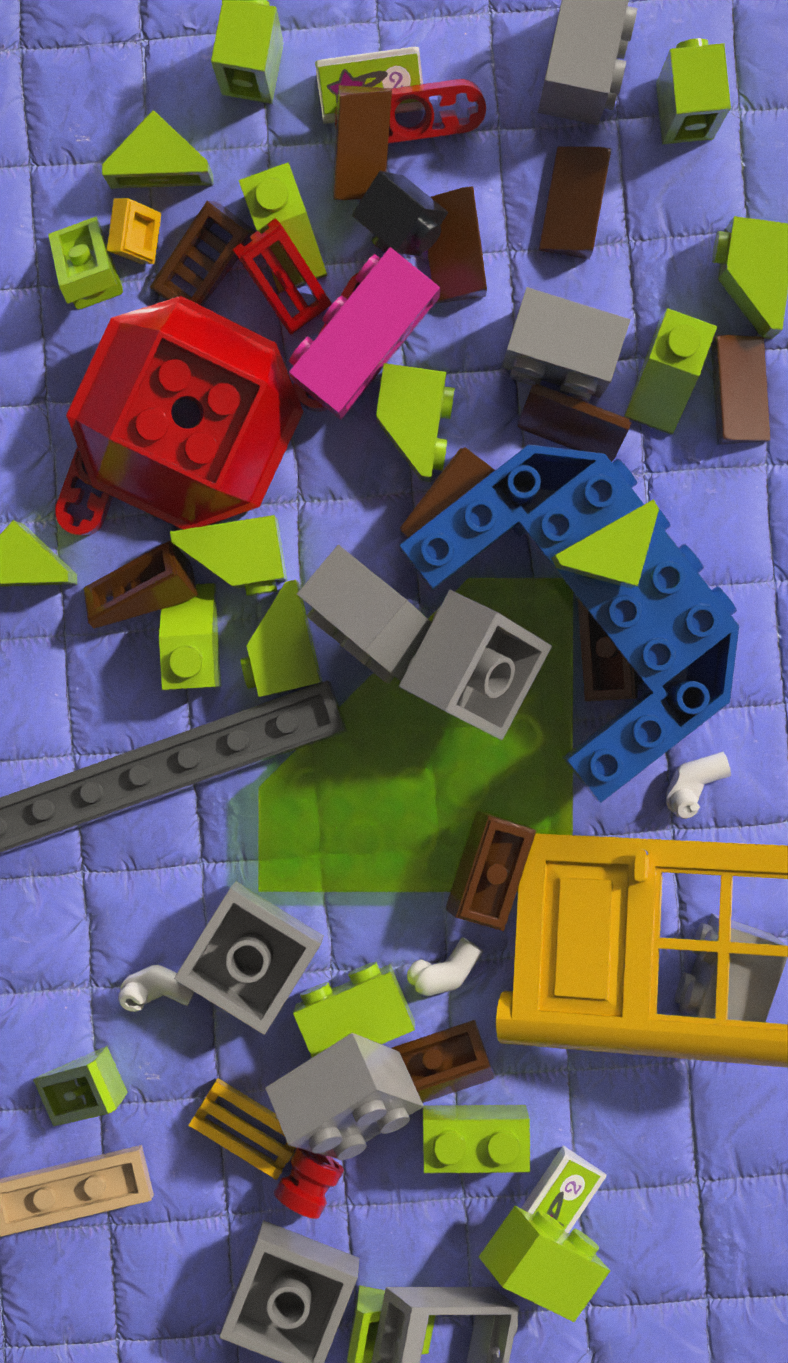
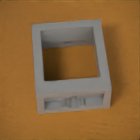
M386 1287L371 1363H420L429 1315H475L466 1363H509L513 1339L518 1329L519 1306L492 1287Z

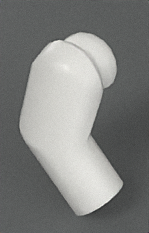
M720 752L690 761L676 769L666 791V804L674 815L682 819L693 817L700 808L697 802L704 785L731 776L729 762L725 753Z
M462 937L446 962L431 965L429 962L420 959L412 963L407 971V980L411 985L415 986L416 992L425 996L456 990L463 984L482 955L483 950Z
M151 965L129 975L123 981L118 1000L124 1009L131 1012L142 1010L145 1004L161 996L168 997L188 1007L195 992L174 979L177 974L176 972L161 965Z

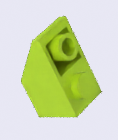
M383 363L376 412L377 423L420 481L431 482L433 470L443 471L447 439H440L437 436L440 418L451 419L455 388L445 386L446 372Z

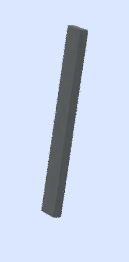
M328 680L0 797V855L347 732L331 682Z

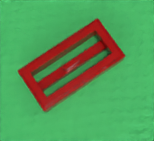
M274 218L267 223L268 230L262 234L259 231L255 232L250 236L252 241L249 244L243 246L240 243L232 250L284 328L291 335L330 307L332 303L281 223ZM278 241L316 301L309 306L271 250L270 246ZM257 255H262L299 313L294 317L290 316L253 260Z

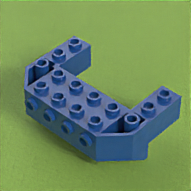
M528 444L400 544L399 547L400 551L433 591L511 529L519 537L527 532L641 678L637 681V689L642 695L562 757L593 798L602 803L730 703L739 634V624L732 615L737 612V609L720 587L716 586L711 590L699 575V572L704 567L695 553L686 544L678 547L665 530L671 525L660 509L637 587L631 589L556 568L551 559L553 556L643 506L644 503L632 489L637 485L635 477L620 459H616L612 463L606 454Z

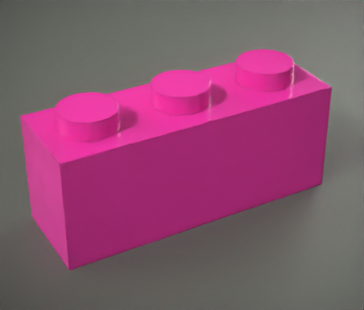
M391 247L381 258L374 254L368 259L356 276V280L360 285L348 300L341 295L334 301L322 319L327 324L314 341L310 337L305 338L289 359V362L293 365V368L289 371L291 380L340 420L383 369V363L387 364L440 297V287Z

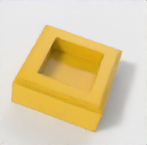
M114 198L107 251L139 264H154L161 212L129 198Z

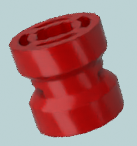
M297 1148L291 1158L293 1167L291 1174L280 1179L274 1191V1196L292 1211L305 1217L318 1219L327 1204L325 1193L330 1187L337 1185L344 1169L329 1156Z

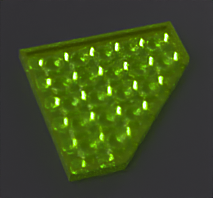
M468 578L455 591L500 613L552 645L503 740L399 687L401 681L396 677L387 684L373 672L339 707L347 732L296 749L259 786L258 892H450L477 811L535 829V834L573 835V771L562 758L573 749V591L563 578ZM436 611L428 618L431 622Z

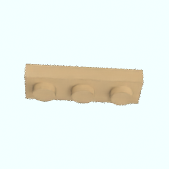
M142 1145L1 1178L0 1237L151 1201L154 1193Z

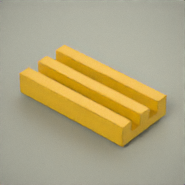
M217 1078L188 1126L277 1180L284 1166L292 1157L296 1147L289 1146L287 1142L285 1145L281 1144L215 1103L218 1096L285 1136L276 1113ZM206 1115H212L278 1157L276 1160L271 1159L205 1118Z

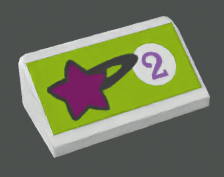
M419 47L315 61L323 124L335 122L334 114L338 104L339 85L398 88L423 84ZM407 99L397 106L395 114L425 110V108L419 101Z
M563 1145L521 1209L534 1216L538 1210H541L558 1221L563 1226L564 1231L569 1233L607 1175Z

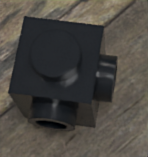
M379 171L351 216L374 234L371 238L372 243L384 253L391 247L398 254L421 256L439 238L441 233L440 225L449 212L405 176Z

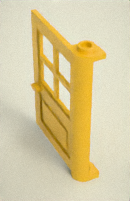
M535 834L518 886L513 991H503L498 1001L496 1013L498 1041L501 1044L788 1068V1024L728 1019L730 953L788 957V946L731 942L733 876L788 879V846ZM663 872L721 875L718 941L660 937ZM659 949L718 952L715 1018L657 1014Z

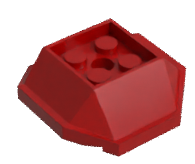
M179 296L110 319L66 417L93 488L183 530L207 526L260 507L301 419L303 409L275 342L183 296ZM190 399L198 405L200 420L195 427L182 428L174 422L171 410L175 401Z

